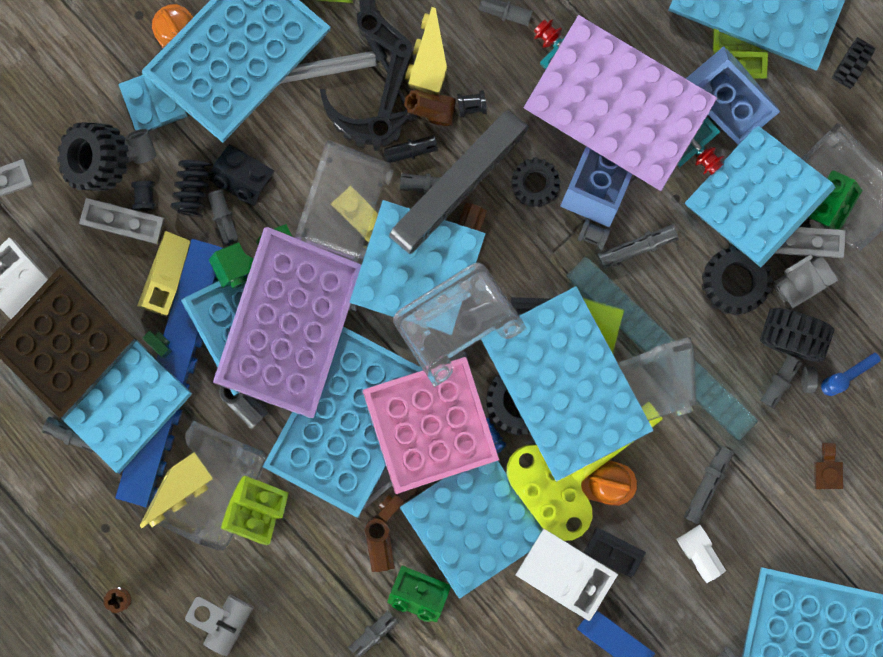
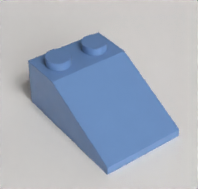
M724 46L686 78L718 98L708 115L738 145L754 128L758 126L763 127L780 112L778 107L743 65Z
M586 146L560 207L610 227L630 182L632 173Z

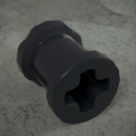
M484 90L479 91V94L465 96L461 93L457 94L460 118L465 117V114L479 112L487 114Z
M136 181L131 183V187L134 188L135 198L132 210L157 209L153 201L155 181Z

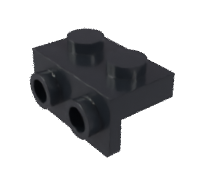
M229 144L213 165L209 180L217 187L237 196L241 201L255 206L260 194L273 177L275 170Z

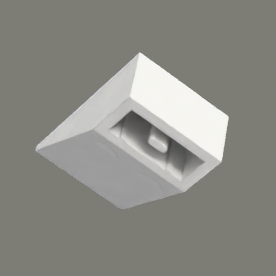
M8 238L0 245V309L12 319L48 280V277L15 240Z
M543 528L517 571L516 576L590 621L618 574Z

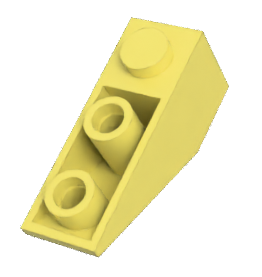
M432 7L430 14H424L421 29L425 31L422 40L418 38L416 40L413 54L417 55L414 65L409 64L405 79L409 80L408 86L411 89L432 95H440L447 73V65L436 8Z
M165 231L137 307L161 316L168 315L177 291L190 240Z
M195 452L174 465L166 473L140 523L141 528L148 524L153 528L165 519L164 513L170 509L175 513L187 504L186 498L192 494L197 498L209 489L207 484L213 478Z

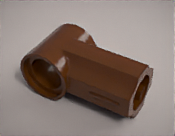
M411 90L410 94L405 98L404 106L407 108L408 113L429 119L428 122L432 124L452 126L456 99L450 96L432 95L419 90Z
M466 202L458 225L480 231L487 210Z
M380 517L371 518L365 526L371 571L382 572L395 569L388 523ZM374 523H380L384 526L385 532L380 537H374L369 532L370 526Z

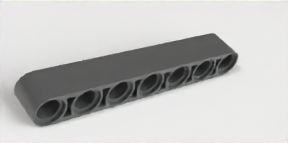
M506 110L394 226L389 234V238L407 253L412 254L524 137L529 126L512 112Z

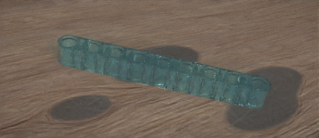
M584 257L566 275L589 300L624 309L620 329L735 439L740 441L755 426L758 420L590 259Z

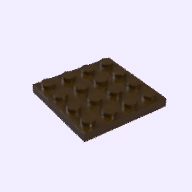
M60 266L0 331V359L60 419L64 420L134 345L137 339L73 276Z

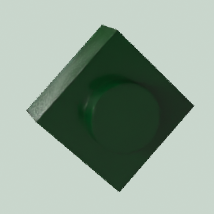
M149 330L142 338L164 359L172 352L168 347L171 342L159 331L155 335Z

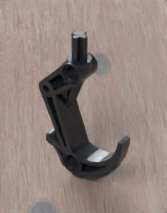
M359 0L360 12L357 13L359 32L367 39L378 62H382L387 72L378 116L366 119L346 117L333 108L327 98L325 89H320V93L328 118L334 123L335 129L339 133L342 132L344 134L343 137L346 140L356 141V146L363 149L366 145H373L374 151H380L381 148L391 145L394 141L397 143L401 135V128L408 121L413 122L418 118V115L408 113L406 107V110L403 112L393 113L398 96L403 105L405 103L406 97L401 87L413 49L411 42L388 23L379 10H376L375 0ZM366 19H374L377 22L376 27L372 30L364 29L362 24ZM385 51L391 55L390 64L386 60L388 57ZM379 123H383L388 127V132L383 136H378L373 132L374 127Z

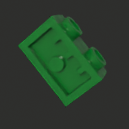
M832 170L827 179L836 188L808 218L820 223L824 229L841 230L863 190L855 179Z
M402 565L387 603L391 604L398 611L413 613L425 622H437L451 585Z

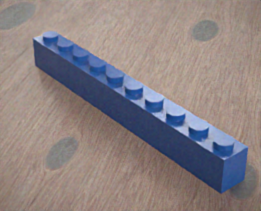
M195 239L191 240L164 332V336L171 342L168 347L172 352L165 359L157 355V360L188 390L190 389V384L186 382L189 373H194L198 358H194L197 347L201 348L204 341L186 311L182 300L218 282L209 258L216 251L223 249V247ZM178 409L124 468L115 499L143 507L150 506L158 490V487H156L158 477L163 478L167 462L163 460L166 451H171L175 436L171 435L174 425H179L182 410Z

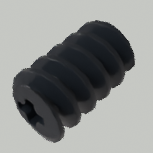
M181 160L178 162V166L185 170L176 172V176L183 181L174 183V186L181 191L172 194V197L179 202L171 203L170 207L179 214L203 218L202 214L196 212L197 209L205 208V205L199 202L198 199L207 197V194L200 191V188L209 187V184L203 181L202 178L211 176V173L204 170V167L213 165L199 160Z

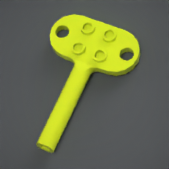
M651 403L642 408L651 427H654L663 420L658 410ZM526 444L518 448L511 455L507 464V478L511 487L542 529L544 528L563 541L574 540L588 530L593 518L592 506L581 488L582 481L630 444L557 482L537 445ZM524 453H529L533 457L532 464L527 468H523L519 464V458ZM572 517H577L580 521V526L576 531H568L566 527L567 521Z

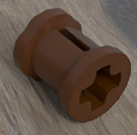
M121 587L111 589L103 599L104 606L112 613L124 611L130 606L131 595L126 589ZM115 593L118 597H123L124 601L120 603V607L118 604H112L111 599L115 598Z

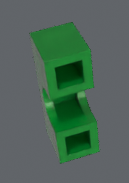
M287 224L274 228V230L292 237ZM261 236L256 240V242H257L258 245H259ZM240 243L218 250L209 258L221 287L225 288L231 285L233 289L246 283L254 258L244 253Z

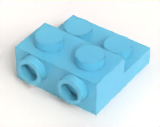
M144 75L119 84L135 130L147 129L150 131L188 117L182 107Z

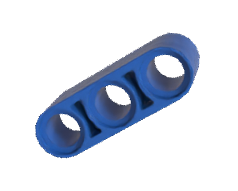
M597 610L590 621L584 618L577 627L578 631L613 657L655 656L653 651Z

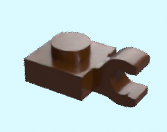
M822 443V462H814L815 489H843V462H835L836 443Z
M417 487L411 491L398 493L393 498L388 495L378 506L382 510L378 515L387 522L406 499L416 493Z

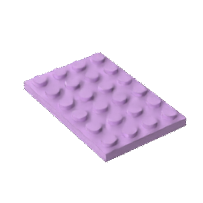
M578 15L526 102L524 109L662 191L718 98Z
M269 227L264 228L213 383L308 418H314L351 304L350 299L361 264Z

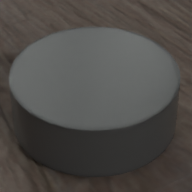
M815 366L803 367L801 375L803 393H815L817 390L818 371Z

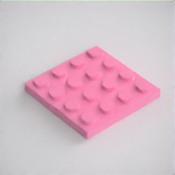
M466 357L362 390L395 494L499 460Z

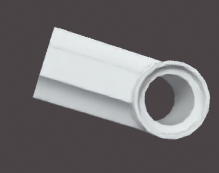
M701 525L677 538L680 547L688 559L693 561L706 583L726 572L712 549V543Z

